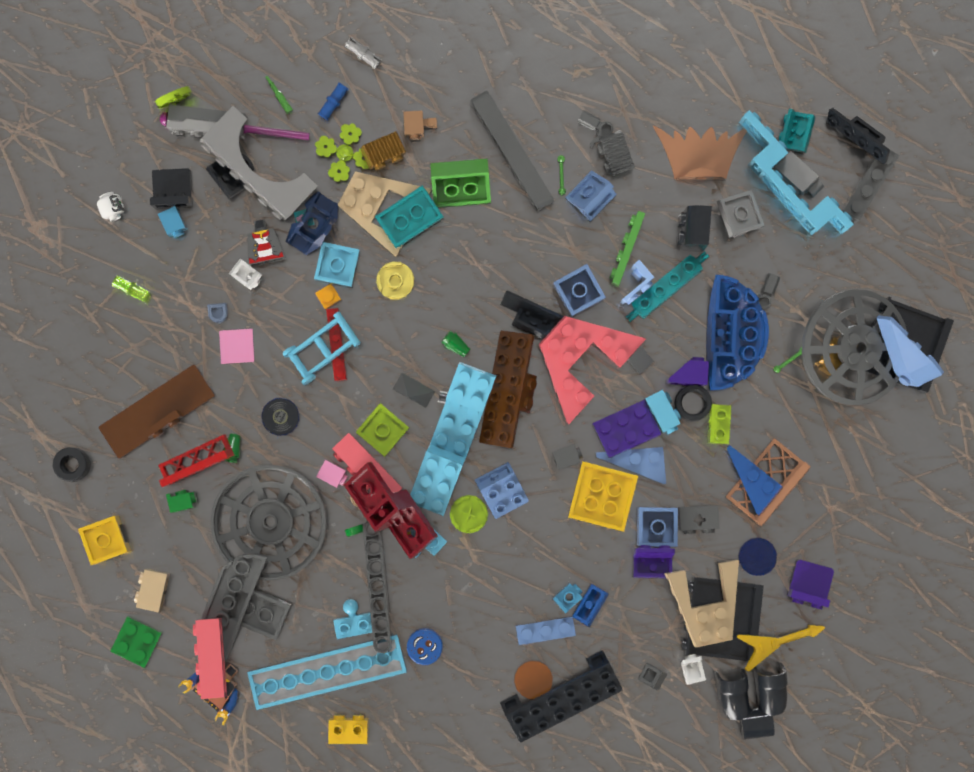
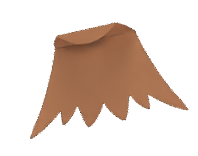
M653 125L668 156L674 179L726 180L736 150L747 132L744 128L728 139V132L726 131L717 141L712 127L704 133L701 139L692 127H689L684 140L677 131H674L673 139L662 129Z

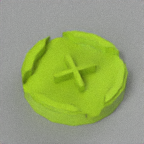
M185 86L161 96L155 100V103L159 109L168 107L172 102H179L189 97L192 91L189 86Z
M462 496L451 507V522L461 532H477L484 527L487 521V507L476 496Z

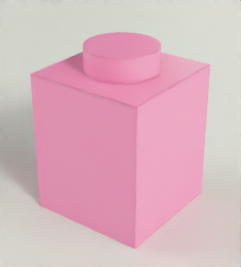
M325 460L316 477L338 488L339 485H344L348 476L345 475L347 470Z

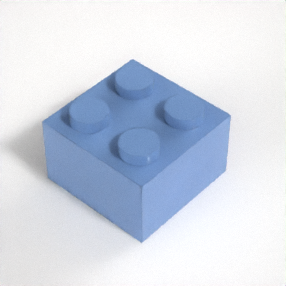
M588 264L553 282V286L571 318L606 298Z
M637 507V546L650 545L651 547H659L661 545H668L670 547H678V508Z

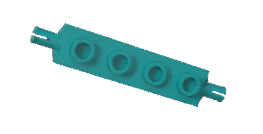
M704 251L697 258L692 255L686 257L632 302L634 310L625 316L626 319L631 322L638 315L646 318L703 271L701 263L709 258V255Z

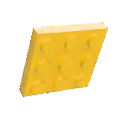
M582 461L568 517L624 532L638 476Z

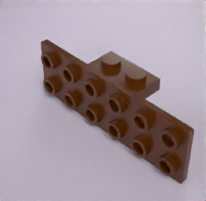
M500 331L492 371L496 378L485 408L479 439L480 443L513 448L520 412L530 413L533 406L534 389L537 385V376L527 373L534 335Z
M192 365L98 428L117 458H122L152 437L155 439L164 433L163 430L167 427L172 428L179 424L181 418L212 399L215 394L196 365Z

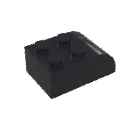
M687 206L681 212L678 226H682L677 236V245H680V250L703 252L709 245L712 206Z

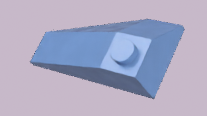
M880 315L877 317L894 372L903 385L918 387L944 373L931 355L926 356L920 350L922 346L918 342L915 343L907 337L908 332L894 318Z

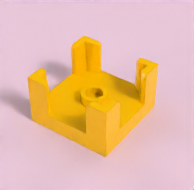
M119 515L78 529L90 565H95L131 552L129 543H125L119 526L122 524Z

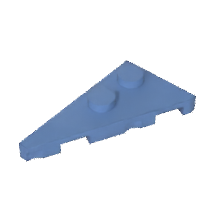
M663 447L627 450L612 458H608L606 452L596 453V457L661 484H666Z

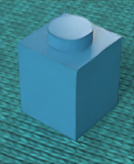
M176 206L158 214L169 237H179L187 230Z

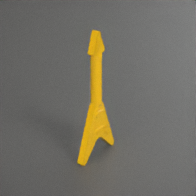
M808 625L807 629L779 638L737 635L738 639L749 644L754 649L745 670H752L778 649L780 645L807 636L815 637L825 627Z

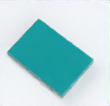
M422 185L376 215L375 218L397 249L444 218V216Z

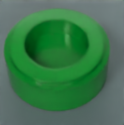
M363 524L346 529V536L349 537L363 532Z

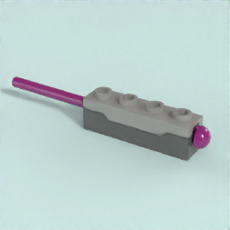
M169 105V111L163 112L160 115V122L162 125L167 126L172 134L183 135V132L190 133V136L202 137V134L205 135L227 111ZM247 120L243 124L239 135V140L245 139V134L247 133L309 140L310 133L250 126L247 125Z

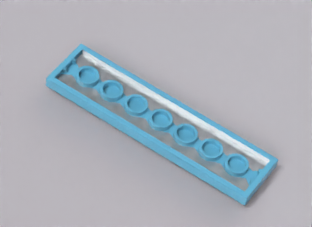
M397 634L392 636V648L385 654L377 652L374 649L373 641L249 671L247 674L256 710L407 673ZM381 639L378 642L380 650H385L388 647V642L385 639Z

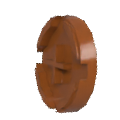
M534 660L524 662L519 666L514 679L517 691L528 699H535L550 691L553 681L551 671L546 664Z

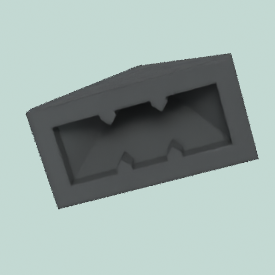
M401 373L393 387V390L425 408L435 393L434 390Z

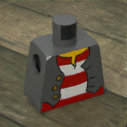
M265 220L254 221L256 232L247 234L249 265L252 267L285 260L286 255L275 229H267Z

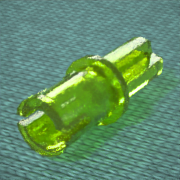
M118 275L112 282L113 287L126 292L127 296L131 295L143 302H146L150 296V292L135 285V282L131 283Z

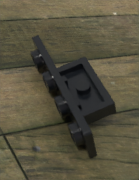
M829 109L827 123L856 143L860 148L867 151L875 159L883 164L887 163L890 149L883 145L886 139L883 134L858 116L850 121L836 109Z
M508 290L505 292L500 304L517 312L512 326L541 339H544L564 317Z

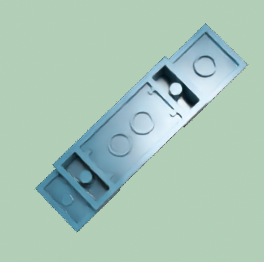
M750 110L745 113L739 123L763 148L748 164L749 168L811 235L828 221L840 234H843L854 224L851 222L853 220L847 212L843 213L840 210L839 203L833 197L829 198L827 196L811 211L808 209V203L802 198L799 199L795 195L796 190L790 184L786 185L782 180L783 176L777 170H773L788 154L786 145L782 141L776 140L774 132L760 122L761 118L758 114L752 113Z
M459 362L434 435L425 453L410 494L417 506L444 516L493 388L496 375Z

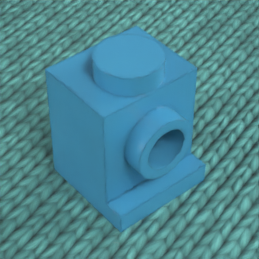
M568 583L552 598L567 613L582 599L580 594L583 592L576 584L572 586ZM568 593L573 595V599L570 601L565 598Z

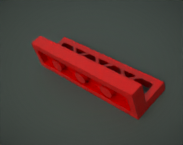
M226 434L159 464L158 466L164 477L159 480L161 487L172 485L234 456ZM222 440L226 450L221 452L215 451L216 443ZM202 449L209 451L208 457L204 460L198 458ZM186 456L193 459L189 467L182 465L183 459ZM169 464L176 466L175 473L169 475L165 466Z

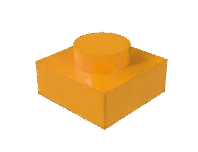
M332 283L315 293L325 310L341 301Z

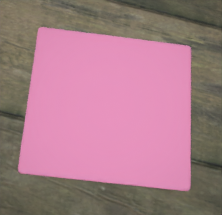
M253 329L219 331L221 364L254 362Z

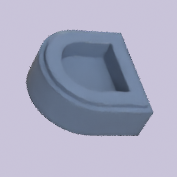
M227 303L207 305L210 320L215 323H222L227 319Z

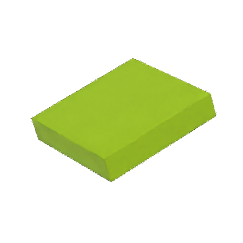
M380 403L358 428L356 433L386 457L409 427Z

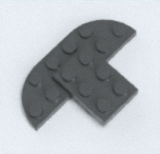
M247 553L230 560L220 571L206 604L202 619L222 618L225 662L240 626L277 640L290 609V603L255 589L268 558L267 555Z

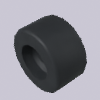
M67 447L56 453L52 467L58 478L63 481L76 482L87 475L90 469V461L83 450ZM69 457L76 458L79 463L77 470L74 472H69L64 467V462Z

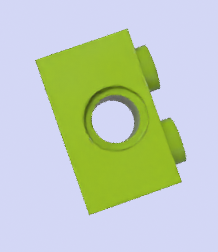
M711 404L707 443L729 444L731 405Z

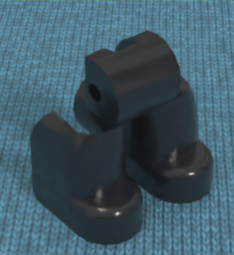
M782 662L778 663V675H762L757 667L753 668L758 696V705L753 708L749 704L748 675L745 669H741L742 679L735 681L722 680L718 671H714L717 696L721 709L729 720H740L743 740L775 735L773 716L782 714L787 705V671Z

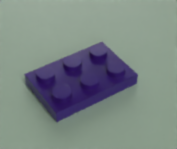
M645 400L593 423V427L608 458H612L661 435Z

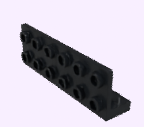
M603 650L586 658L591 670L522 705L516 694L500 702L504 714L519 742H523L623 690Z

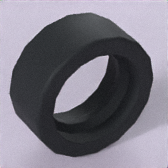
M695 384L688 385L682 388L676 395L675 409H677L683 419L698 421L706 417L710 412L712 399L704 387ZM689 392H698L704 398V408L697 414H689L682 407L683 397Z

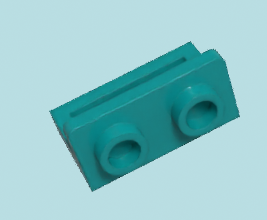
M789 108L788 114L784 116L783 132L779 135V141L786 145L787 150L801 153L807 152L816 118L815 115L795 112L794 109Z

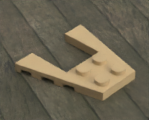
M355 171L338 206L397 258L403 245L396 249L384 230L372 222L389 190L405 197L420 186ZM425 188L428 194L430 195L432 189Z
M739 560L718 563L724 601L692 608L686 570L665 573V577L668 578L672 594L679 605V611L686 622L685 625L694 647L733 640Z

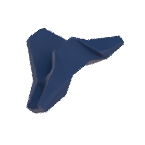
M316 191L304 203L306 211L299 222L291 224L286 238L288 244L305 255L321 247L325 237L332 230V225L338 219V204L322 195L319 191ZM310 218L318 220L317 228L311 229L308 227V220Z

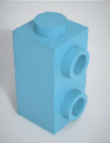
M661 390L644 399L662 433L667 432V434H670L678 429L677 425L681 424L679 421L681 416L677 409L673 410L670 404L672 399L668 392L664 393Z

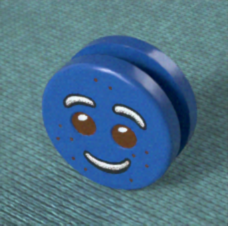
M429 628L416 630L407 642L409 657L420 665L434 663L439 659L443 650L441 637L437 632Z

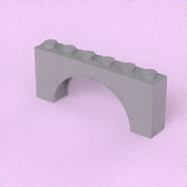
M232 106L201 138L200 142L203 143L201 146L206 152H212L216 156L215 160L224 167L226 165L231 170L229 173L236 180L240 178L245 183L244 187L250 193L255 192L259 196L258 200L265 207L268 205L272 208V213L276 218L285 221L318 185L305 173L288 182L269 181L254 173L245 163L239 147L240 131L247 118L237 108Z

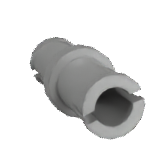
M350 37L344 46L356 54L359 60H364L374 69L382 61L381 58L369 51L367 46L364 47L353 37Z

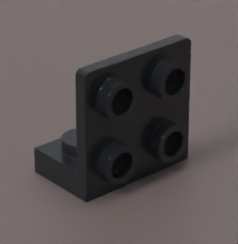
M189 168L152 170L153 197H150V205L153 208L192 206L191 170Z

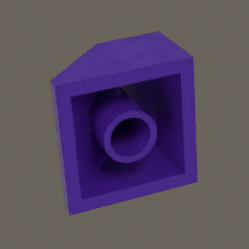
M703 357L691 358V360L687 361L666 379L665 384L685 386L695 384L702 387L708 385L709 361H704Z

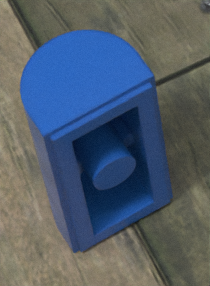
M591 584L572 617L590 627L609 593Z

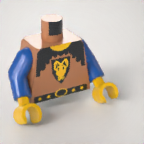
M231 664L225 669L227 696L203 699L218 712L215 721L218 717L224 718L222 725L226 723L228 716L237 704L238 690L236 687L238 684L232 678L238 673V670ZM195 672L178 685V687L183 684L187 686V690L183 692L184 694L191 689L198 695L197 683H200L199 675H196Z

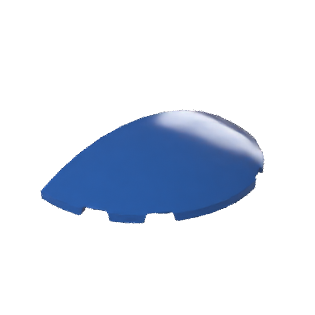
M725 275L715 276L709 304L706 351L707 361H709L708 379L710 390L727 389L733 387L739 381L747 379L756 370L755 366L759 360L764 357L769 339L767 315L762 310L757 295L750 288H746L743 284L739 283V280Z

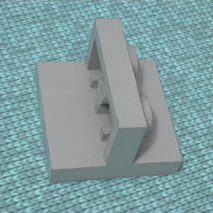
M752 190L717 201L729 237L736 238L765 226Z

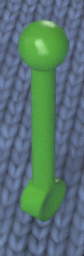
M560 155L557 159L560 167V188L558 192L564 195L566 193L563 173L565 157Z
M802 347L799 352L781 365H776L774 372L779 373L784 366L802 354Z

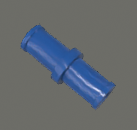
M338 82V85L332 94L327 96V101L317 114L328 121L335 108L340 106L339 102L349 89Z

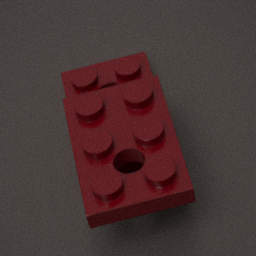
M372 462L366 463L344 484L373 530L377 532L389 528L409 559L415 558L438 537L408 491L405 489L392 493ZM366 484L370 487V494L366 491ZM411 528H414L416 531L415 537L411 534Z

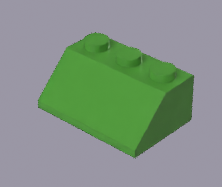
M488 159L430 163L433 201L437 207L491 203Z

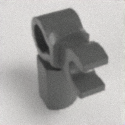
M583 110L578 122L593 130L598 129L596 133L598 137L590 143L592 148L594 143H600L599 138L613 132V125L608 121L601 122L599 117Z
M768 273L762 288L763 295L757 293L758 302L762 310L770 308L772 303L770 297L774 296L780 280L779 276Z

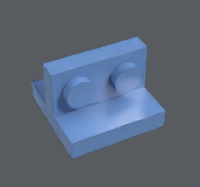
M591 170L565 198L577 207L587 220L591 221L617 194L612 189L614 186L608 180Z

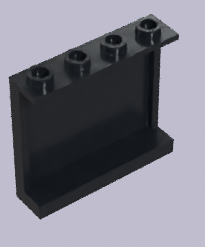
M887 297L886 299L900 313L908 332V338L915 343L918 342L922 346L920 350L926 356L931 355L939 364L954 320L949 318L943 319L891 300L892 297ZM880 302L878 307L880 314L884 313L887 305ZM892 313L890 317L894 318L898 322L895 314ZM877 318L874 319L872 328L878 322ZM880 331L879 335L881 337L882 343H885L882 333ZM882 351L879 359L884 367H886L889 361L888 351ZM892 366L891 369H890V371H889V374H890V375L892 376V378L894 379V377L896 376V373L894 372V369H893V366ZM874 367L865 371L875 376L879 375ZM933 380L918 387L905 386L900 381L897 384L922 393H928Z
M692 577V581L689 580L688 590L691 592V608L724 601L721 580ZM737 582L733 640L694 647L684 620L683 630L686 631V639H682L681 650H684V654L748 662L754 649L749 644L738 639L737 635H759L764 585Z

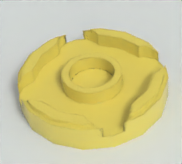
M393 261L385 264L377 274L376 283L379 291L385 297L399 300L411 293L414 287V276L412 270L407 265Z

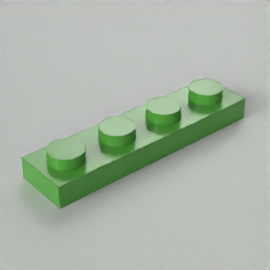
M638 211L636 215L633 214L629 225L632 228L630 233L626 232L622 243L625 244L623 251L619 250L616 261L619 264L617 269H612L609 278L612 279L611 285L617 287L620 285L645 216L644 212Z

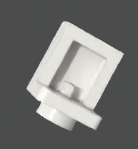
M239 259L229 272L232 277L250 290L257 287L261 281L262 274L242 259Z
M696 654L688 655L681 662L686 685L706 680L701 662L702 656L696 657Z

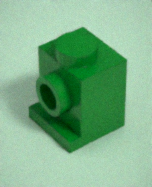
M186 490L175 492V496H173V493L166 494L170 513L196 507L197 497L195 491L187 493Z

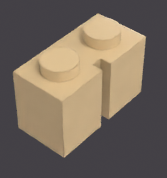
M144 569V573L141 572L139 577L140 591L136 592L134 602L137 603L136 608L154 612L162 611L166 595L163 593L164 590H167L170 573L151 569Z

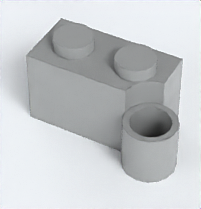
M792 151L775 166V170L783 176L782 180L796 190V196L799 193L802 196L807 193L813 198L824 187L819 180V176Z

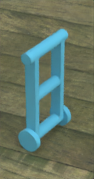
M340 311L333 315L335 319L298 347L295 345L291 346L282 353L284 357L289 356L304 378L301 381L303 385L312 382L316 378L315 373L349 347L352 345L356 347L361 343ZM338 323L349 338V341L334 353H331L320 336ZM312 342H315L326 359L310 371H307L297 354Z

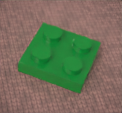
M127 616L110 652L146 668L162 636V632Z

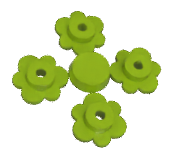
M354 123L342 125L340 138L344 139L345 144L340 145L338 148L334 145V139H328L327 136H321L319 141L315 143L318 156L330 157L331 154L336 152L337 157L340 159L337 163L333 162L331 169L328 171V175L334 178L335 182L348 179L350 168L346 166L344 161L350 160L352 156L356 161L355 165L357 167L361 166L365 170L369 169L366 161L362 159L364 156L359 149V152L353 154V149L349 146L353 142L357 143L362 133L361 129L357 128Z

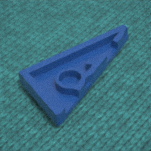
M729 445L727 451L757 515L760 516L783 487Z

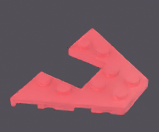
M564 316L539 343V346L545 358L544 360L566 423L570 424L594 397L568 371L591 344L594 343L621 368L646 340L645 338Z

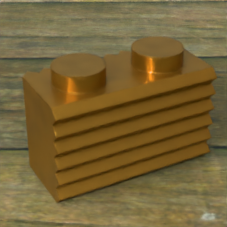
M397 131L362 145L360 149L369 169L375 168L376 171L386 167L385 163L392 161L396 163L402 160L406 153Z

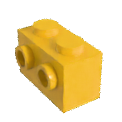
M333 715V718L329 719L328 744H368L369 718H364V715H353V718H345V715Z

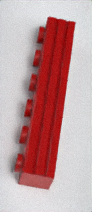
M339 308L326 309L328 323L335 319L333 315L339 312ZM338 323L329 330L331 353H334L343 346L342 331ZM343 352L332 360L334 381L347 380Z

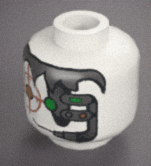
M108 192L99 196L100 199L97 202L101 217L110 219L111 222L120 219L121 214L125 211L120 195Z

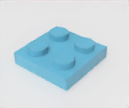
M323 242L314 279L352 288L360 250Z

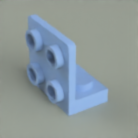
M640 260L632 266L633 272L631 274L638 282L641 280L642 283L621 300L620 303L622 305L625 303L631 304L637 299V293L640 290L644 293L653 284L651 281L654 279V276Z

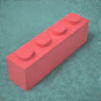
M350 433L332 448L335 452L333 456L340 463L344 461L348 465L346 469L353 476L366 463L372 462L392 493L403 489Z
M222 618L195 620L196 624H193V635L197 636V644H194V653L198 655V663H196L195 668L196 675H199L200 683H197V693L201 695V699L226 697L227 686Z

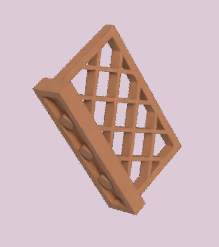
M775 438L753 463L758 467L760 461H769L770 471L765 473L770 474L771 478H773L772 474L784 473V482L780 484L783 488L762 514L754 516L748 511V503H751V500L747 501L745 487L739 488L742 484L741 479L725 497L760 527L766 523L811 468L810 465L802 461ZM774 445L778 446L781 449L782 457L771 458L770 449ZM793 458L798 462L794 469H785V459ZM782 459L783 470L772 471L771 460ZM791 472L789 476L786 478V473ZM744 490L745 501L737 502L731 496L736 491Z

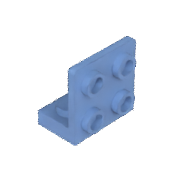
M509 462L475 479L495 519L529 501Z

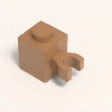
M423 111L403 112L405 138H409V140H420V137H424V128H437V119H423Z

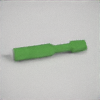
M267 75L265 78L274 91L275 97L287 114L293 111L292 107Z

